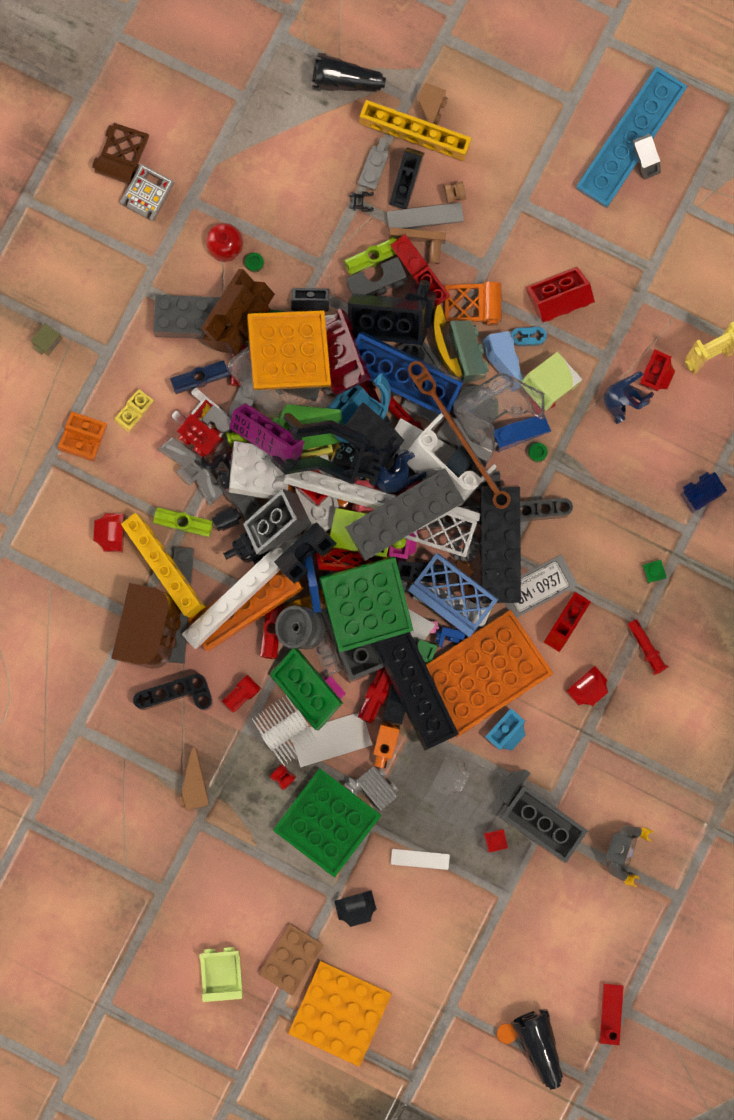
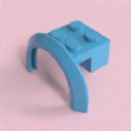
M380 373L373 382L380 390L381 403L371 398L362 387L357 385L339 394L327 408L341 410L343 424L345 425L363 402L384 420L391 399L390 385L383 374ZM334 435L338 440L349 443L347 440Z

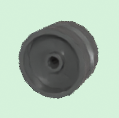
M287 607L279 614L275 624L278 640L284 646L291 649H313L323 640L326 631L323 616L319 612H313V608Z

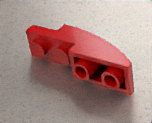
M406 234L390 244L418 285L421 280H427L431 283L429 290L437 294L435 307L450 297V294Z

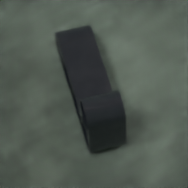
M193 674L140 691L134 695L133 703L138 709L147 710L192 695L197 708L207 711L212 707L213 699L205 677L201 674ZM196 678L203 680V685L200 688L193 686V681ZM178 684H183L185 687L184 692L181 694H176L174 690ZM159 690H165L166 697L163 700L156 698V693ZM149 693H152L154 703H152V700L145 701L144 706L138 703L141 696L147 699L150 698ZM206 696L209 698V703L207 706L202 707L199 705V699Z

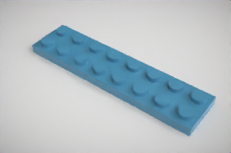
M656 66L577 184L576 189L605 208H608L638 163V159L633 151V140L651 134L652 139H654L688 86Z

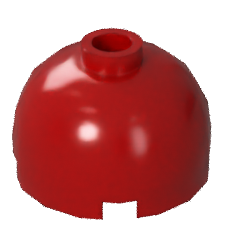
M217 224L207 234V251L217 261H232L242 252V234L232 224Z

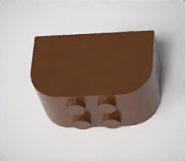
M129 583L111 659L150 669L160 668L168 662L172 650L176 646L177 640L175 637L177 630L181 626V610L170 594L156 588Z

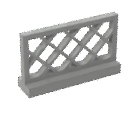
M457 506L423 526L426 527L430 535L423 540L419 539L416 531H414L415 537L408 535L405 538L466 558L477 521H479L481 514ZM446 515L451 516L454 524L444 528L440 518ZM437 520L442 530L432 535L428 525ZM464 521L472 523L470 530L462 534L458 524ZM456 526L460 536L450 540L446 531ZM444 533L448 542L438 545L434 537ZM462 538L465 545L463 551L459 552L455 550L452 543Z

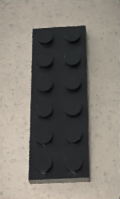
M408 632L375 644L374 646L424 751L459 735L411 633Z

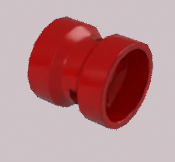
M281 764L271 774L270 778L273 781H277L279 787L284 791L296 779V776L293 773H289L287 767Z

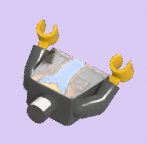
M624 825L620 831L613 834L606 856V862L609 867L608 871L612 876L624 881L627 886L637 887L634 884V879H640L637 875L627 873L637 839L640 837L649 842L652 841V839L648 838V835L651 832L654 833L653 830L645 827L639 828Z

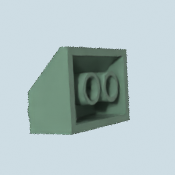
M471 320L451 321L449 334L463 375L464 384L485 379L486 372H489L487 362L483 361L481 356L484 354L482 344L477 342L476 337L479 334L476 325L473 326Z

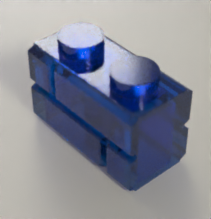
M707 472L699 477L700 481L696 484L690 482L683 487L684 491L681 493V497L692 513L727 492V489L715 472L712 474Z

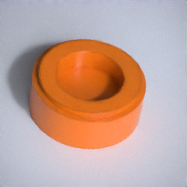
M504 1023L498 1027L497 1037L502 1043L509 1044L516 1039L517 1034L511 1024Z

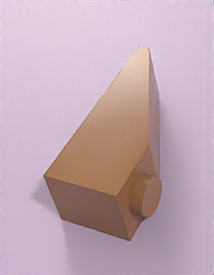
M196 748L191 749L182 787V796L179 797L181 807H185L186 811L210 806Z

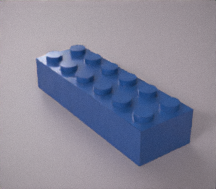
M363 331L358 334L355 342L361 359L365 362L371 379L369 381L373 382L382 373L387 379L392 392L441 414L442 412L433 398L423 394L408 373V367L412 362H422L436 382V394L448 412H450L464 380ZM415 364L412 366L411 371L414 375H420L422 367L419 364ZM429 380L424 381L422 384L423 390L431 391L433 383Z

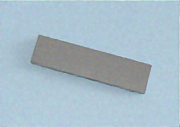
M461 202L387 211L389 231L390 227L413 229L464 222Z

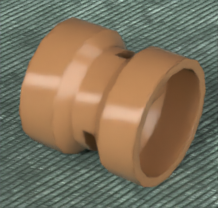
M463 181L456 182L455 185H444L447 203H453L454 200L458 199L460 201L466 200Z

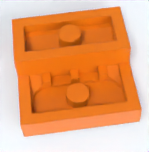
M71 411L64 427L65 431L58 444V450L94 462L107 423Z

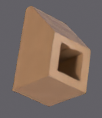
M428 83L424 84L418 100V107L425 121L438 125L441 114H439L441 107L445 108L448 98L445 97L446 90Z

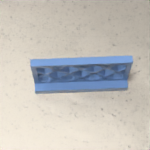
M438 552L408 590L468 637L475 632L499 600ZM437 559L444 563L445 571L434 572L433 564ZM456 572L459 575L460 582L450 584L448 573ZM445 574L447 584L436 585L435 575ZM432 575L433 586L426 587L420 582L424 576ZM461 585L462 596L452 597L450 586ZM464 585H473L475 594L465 595ZM447 587L449 598L439 597L437 588ZM479 596H487L492 602L489 606L481 607ZM476 597L477 608L467 609L466 598ZM463 599L464 609L456 610L453 607L452 600ZM478 610L479 619L476 623H473L468 617V612Z

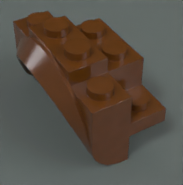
M238 269L201 327V330L205 333L202 340L219 352L238 354L242 346L249 342L247 315L252 313H269L271 310L269 303L275 293L265 282L254 281L244 269Z

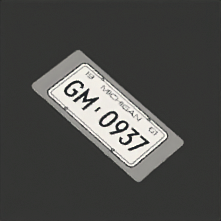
M559 555L521 575V603H505V605L517 618L576 587L578 584L563 556Z

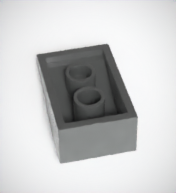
M282 489L245 521L243 525L256 554L260 555L298 536L311 525V522L298 494Z

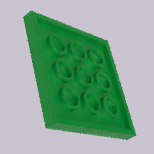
M394 556L319 578L339 653L414 631Z
M319 768L273 831L335 878L382 815Z

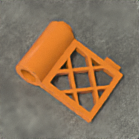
M485 282L483 284L445 285L448 293L449 290H458L461 293L455 301L450 297L445 300L446 323H449V326L451 321L471 320L472 322H486L488 326H496L498 322L502 321L501 283ZM471 289H479V295L474 301L466 295ZM463 297L471 302L465 310L457 305ZM474 305L479 310V317H470L466 312ZM454 306L462 312L457 318H449V311Z

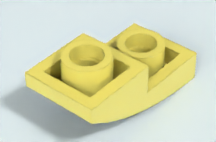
M138 389L127 401V405L114 418V421L127 432H130L154 400Z

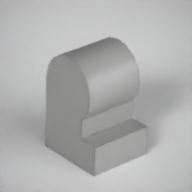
M213 405L203 417L202 422L206 426H209L210 423L214 424L216 430L220 433L230 431L231 419Z

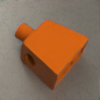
M381 722L373 753L377 755L374 766L386 768L388 759H392L400 726ZM382 744L388 745V750H383L381 748Z

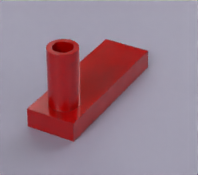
M603 983L600 1044L620 1045L624 985Z

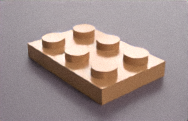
M290 924L259 975L290 995H293L323 947V944Z

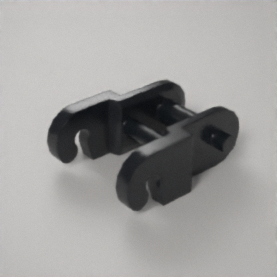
M362 191V194H350L352 205L349 208L353 209V211L356 209H362V212L374 211L373 207L368 209V207L363 205V198L374 196V192ZM356 198H360V205H356Z

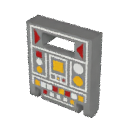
M140 164L120 204L125 206L129 200L127 208L145 218L152 212L149 220L154 222L175 182ZM151 174L163 180L161 186L147 180L148 175Z

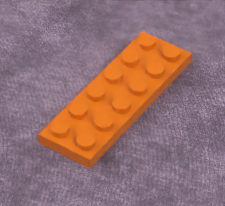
M280 570L202 643L205 651H211L303 590L304 588L298 580L294 584ZM216 601L202 609L192 618L187 619L190 625L202 616Z

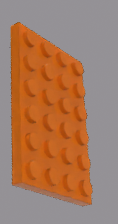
M511 610L426 665L459 733L456 737H459L554 674Z

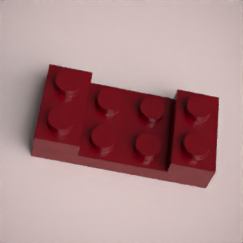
M341 308L337 310L335 317L325 321L331 379L330 388L337 395L371 379L351 332L353 328L348 315Z

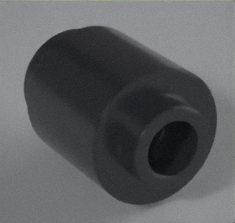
M232 506L216 513V516L212 517L217 531H225L240 524L238 520L241 519L237 508L233 510Z

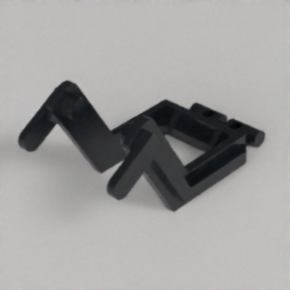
M284 414L283 419L291 426L289 432L293 435L292 438L294 440L301 441L302 437L331 433L356 445V451L349 470L320 456L299 460L288 458L286 461L279 456H272V463L285 475L319 469L349 484H354L360 477L369 479L371 485L377 484L381 471L379 467H382L387 452L385 449L380 448L378 451L370 447L371 439L332 420L302 424L292 414Z

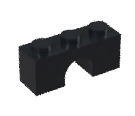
M316 522L274 563L295 584L309 571L305 567V561L311 554L319 553L323 557L337 543Z

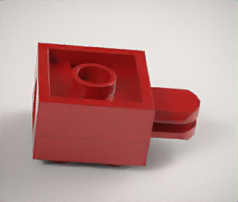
M190 414L177 430L180 434L178 438L188 446L192 443L195 446L193 450L202 457L206 455L211 457L224 441V439L193 414Z

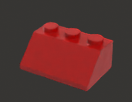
M578 267L526 287L535 312L542 323L551 321L561 315L569 314L576 309L586 307L595 302L591 284Z

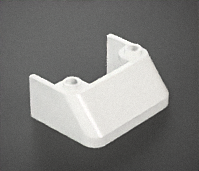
M441 413L410 446L408 451L409 453H414L415 457L410 459L407 464L416 474L426 472L427 476L422 479L423 481L445 468L465 502L486 480L483 476L480 478L473 471H466L458 478L431 452L438 442L433 430L443 421L444 415ZM495 464L487 471L490 476L497 468Z

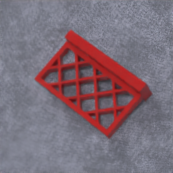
M334 547L323 557L319 553H315L319 569L341 572L361 566L362 564L372 563L369 561L371 559L373 561L382 560V558L372 556L364 561L360 553Z

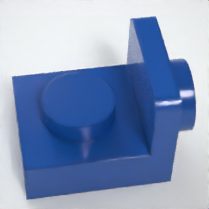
M443 627L442 632L438 631L436 642L439 643L438 647L442 648L445 637L448 638L449 642L459 643V641L464 640L465 634L462 631Z

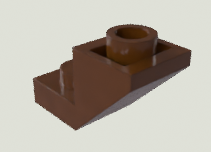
M460 560L456 562L457 568L469 577L473 575V567L465 560L463 562ZM457 574V580H458V583H459V582H460V579H459V575ZM458 585L459 592L462 594L461 585ZM464 585L465 595L475 594L473 585ZM476 597L468 598L473 603L476 602Z

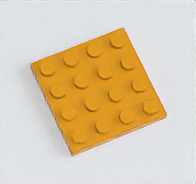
M324 311L252 313L247 315L253 390L331 386Z
M320 961L288 1034L360 1067L392 993Z

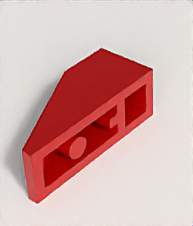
M574 592L545 638L544 643L560 652L591 601Z

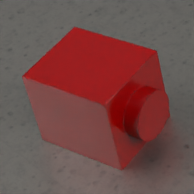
M504 829L484 833L488 853L508 849Z

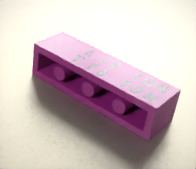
M246 403L233 410L230 429L271 456H279L284 461L288 458L293 460L301 459L305 443L303 440H294L292 438L293 435L288 430Z

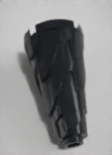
M317 53V57H320L321 60H315L312 82H315L317 86L312 85V90L320 92L321 90L377 92L385 87L386 77H383V73L328 56L326 53Z
M539 1009L540 1015H537L535 1011L526 1013L514 1019V1022H511V1026L515 1030L523 1049L528 1054L531 1063L536 1068L542 1084L553 1090L561 1086L560 1083L562 1082L563 1075L559 1065L548 1009Z

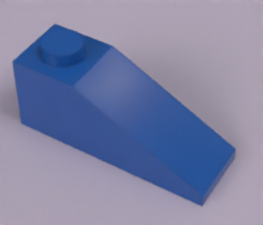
M542 414L493 430L491 436L498 443L496 448L499 453L551 432L545 415Z

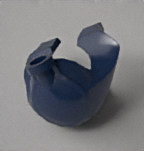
M641 371L611 385L604 393L605 407L613 414L616 424L626 419L624 416L626 415L625 405L641 409L648 405L650 398L654 396L653 392L644 395L640 389L630 385L644 375ZM631 397H635V398H637V399H638L639 401H641V402L639 403V402L635 401V400H634L633 398H631Z
M405 449L395 454L394 464L389 470L383 465L379 467L381 471L376 485L381 491L394 494L422 480L427 474L426 472H421L408 477L409 466L407 462L414 458L415 455Z

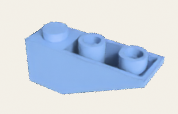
M510 331L489 334L482 340L486 357L511 388L516 391L523 386L521 382L524 376L520 371L519 358L515 353L514 340L510 335Z

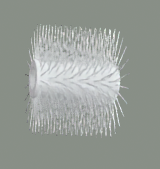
M284 700V702L292 712V714L290 715L285 706L280 701L281 705L289 715L287 717L282 711V709L279 707L280 711L285 717V719H283L279 712L276 710L277 714L280 716L282 720L281 722L274 714V712L271 710L272 714L279 722L278 724L267 711L275 726H273V724L262 711L268 723L271 725V729L269 728L265 720L262 718V716L259 714L263 723L266 725L268 731L266 730V728H264L263 724L256 717L265 733L262 732L261 728H259L258 724H256V722L253 720L254 724L262 734V738L264 739L268 747L271 749V751L275 753V755L278 757V759L281 761L283 765L284 763L281 760L280 756L277 754L275 749L279 751L280 755L287 762L284 755L278 748L279 746L284 751L286 756L289 758L287 752L284 750L282 746L283 744L288 750V752L291 754V756L294 758L288 746L285 744L286 741L296 755L297 753L288 741L289 739L299 752L300 750L296 746L295 742L292 740V737L295 738L296 742L299 744L303 751L304 749L295 737L296 734L306 748L307 746L298 734L299 732L308 742L307 738L304 736L302 730H304L307 736L313 742V740L305 730V728L307 727L310 733L313 735L312 731L308 727L309 724L302 716L300 711L296 710V708L290 700L289 702L295 709V712L291 710L290 706Z

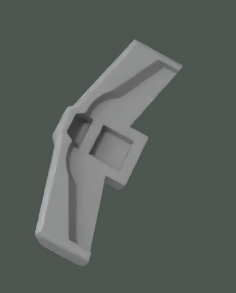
M173 437L158 449L159 452L164 453L182 466L178 469L177 473L189 486L196 481L209 506L224 494L219 485H214L216 478L212 471L206 470L201 466L200 459L202 456H199Z

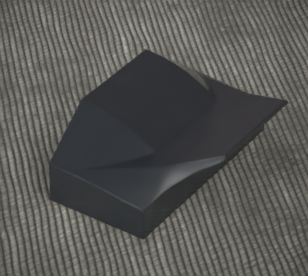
M372 890L334 901L339 920L346 922L350 927L371 922L373 912L377 910Z

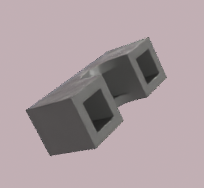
M396 257L381 264L380 269L383 277L377 282L369 281L363 271L346 278V285L351 296L353 293L381 296L387 293L388 289L393 287L398 289L404 286V283L407 282V276L399 258Z

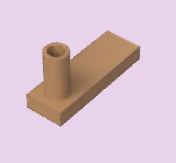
M390 227L389 239L394 237L398 239L406 234L410 241L429 242L428 263L440 264L441 244H445L446 232Z

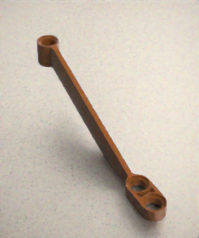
M419 361L412 362L408 367L409 375L423 394L431 396L495 494L493 497L494 505L500 509L506 508L511 501L510 494L504 490L499 491L443 402L436 394V382L425 365ZM419 364L422 367L420 375L412 373L411 368L413 365ZM426 380L433 383V388L429 392L424 391L422 388V384ZM500 494H504L507 497V503L504 505H500L496 501L497 496Z

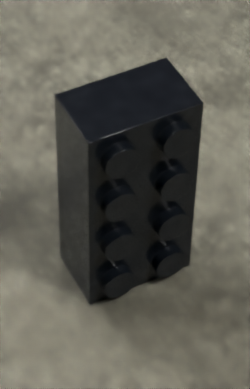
M353 293L348 302V318L353 328L351 332L354 338H357L358 334L363 331L381 341L422 345L427 336V301Z

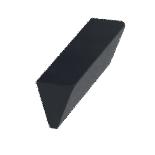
M292 288L291 310L328 312L330 289Z

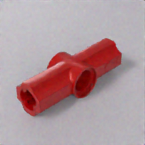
M284 602L266 614L260 653L262 658L277 659L279 640L276 633L271 634L267 632V628L270 625L276 624L277 617L284 610Z
M385 667L378 671L374 682L371 683L365 696V702L357 717L370 724H373L380 706H383L389 692V686L392 683Z

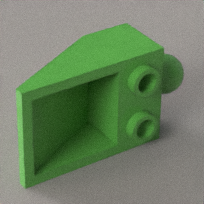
M286 404L280 418L272 419V421L288 431L291 426L283 419L285 413L292 414L302 424L332 420L344 426L341 410ZM331 433L302 437V440L305 442L303 450L342 442Z

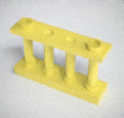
M734 322L729 324L722 336L705 345L701 343L700 339L695 342L685 358V365L689 371H692L695 375L699 372L705 361L721 353L725 354L727 358L734 354Z

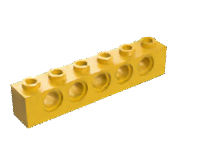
M368 100L365 101L359 116V124L461 161H465L471 145L472 138Z
M134 513L121 523L183 615L192 618L206 606L144 517Z

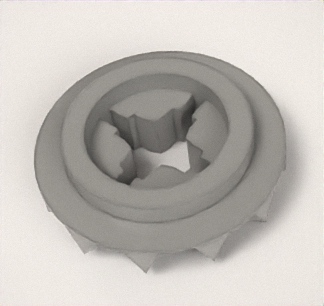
M455 534L452 539L460 536V534ZM476 535L472 536L470 542L472 545L469 546L466 558L453 553L451 555L461 562L463 560L466 562L473 560L480 550V543ZM462 538L452 543L456 551H463V549L458 548L462 545Z

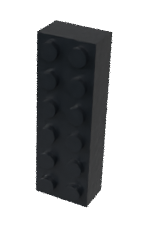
M480 486L481 586L499 599L496 603H521L520 486H497L499 491L504 490L511 497L510 504L504 509L497 508L494 505L493 497L495 494L489 486ZM500 494L497 496L496 501L498 504L504 505L507 503V497L504 494ZM481 596L482 603L492 602L487 596Z

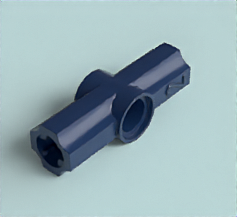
M223 360L205 367H196L192 371L170 378L175 394H179L197 387L202 388L209 383L227 378L229 373ZM197 374L205 375L202 381L195 380Z

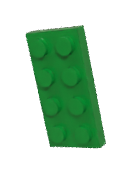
M292 649L270 674L314 730L319 731L343 704L341 699L299 649Z

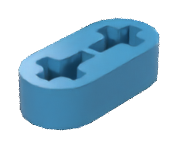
M541 327L517 328L513 330L511 337L514 340V345L518 347L539 346L546 341L547 333ZM536 332H539L540 335H543L540 341H537L536 337L530 336H535ZM517 333H520L521 336H527V338H522L521 342H518V339L514 337L517 336Z

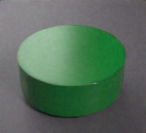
M250 253L245 259L246 268L254 273L261 271L264 267L263 257L259 253Z
M542 443L532 444L528 451L529 458L534 462H542L548 454L547 447Z

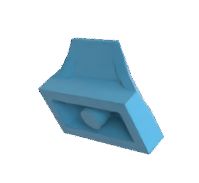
M510 709L485 738L498 750L508 749L512 751L525 737V720L513 709Z

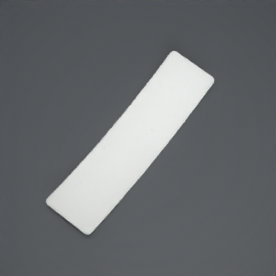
M392 849L391 864L448 870L450 855Z

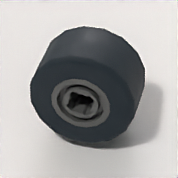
M461 445L450 457L446 466L459 478L464 472L469 471L474 462L464 446Z

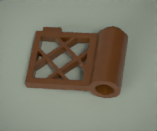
M114 123L113 126L109 125L105 134L108 137L101 155L98 158L95 157L92 168L95 169L97 174L130 184L136 174V169L149 139V134ZM116 129L123 131L126 136L116 140L114 136ZM136 136L143 138L142 143L134 146L131 140ZM128 140L131 148L122 151L119 144ZM115 145L119 150V153L114 155L107 153L108 149ZM134 151L136 155L135 161L127 160L125 154Z

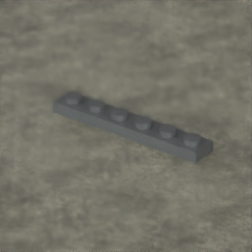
M174 548L173 560L191 585L194 549ZM182 612L180 615L181 626L177 630L175 637L177 640L176 646L172 650L171 657L167 663L185 664L187 640L182 633L188 629L187 619L189 617L184 616Z

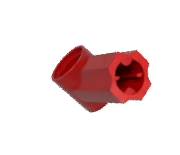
M246 675L222 702L234 713L247 700L252 699L262 688L249 675Z

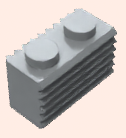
M373 766L356 782L377 808L382 811L399 796L397 794L399 790L393 782L388 783L384 779L387 775L380 767L376 769Z

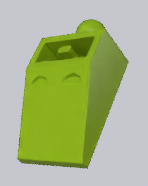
M335 509L330 536L337 543L334 548L359 553L345 526L366 515V513ZM404 537L392 546L396 549H402L406 545V538ZM388 548L382 550L373 557H378L382 559L386 558Z

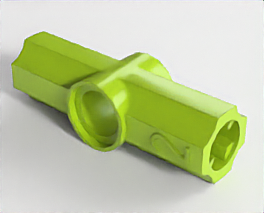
M394 237L377 246H370L366 251L344 260L348 273L353 276L370 267H376L379 263L396 256L397 254L390 244L397 239ZM373 253L377 255L378 258L372 260L370 259L369 254Z
M158 507L153 524L208 538L213 527V521ZM182 518L188 519V524L185 527L178 525L179 520Z

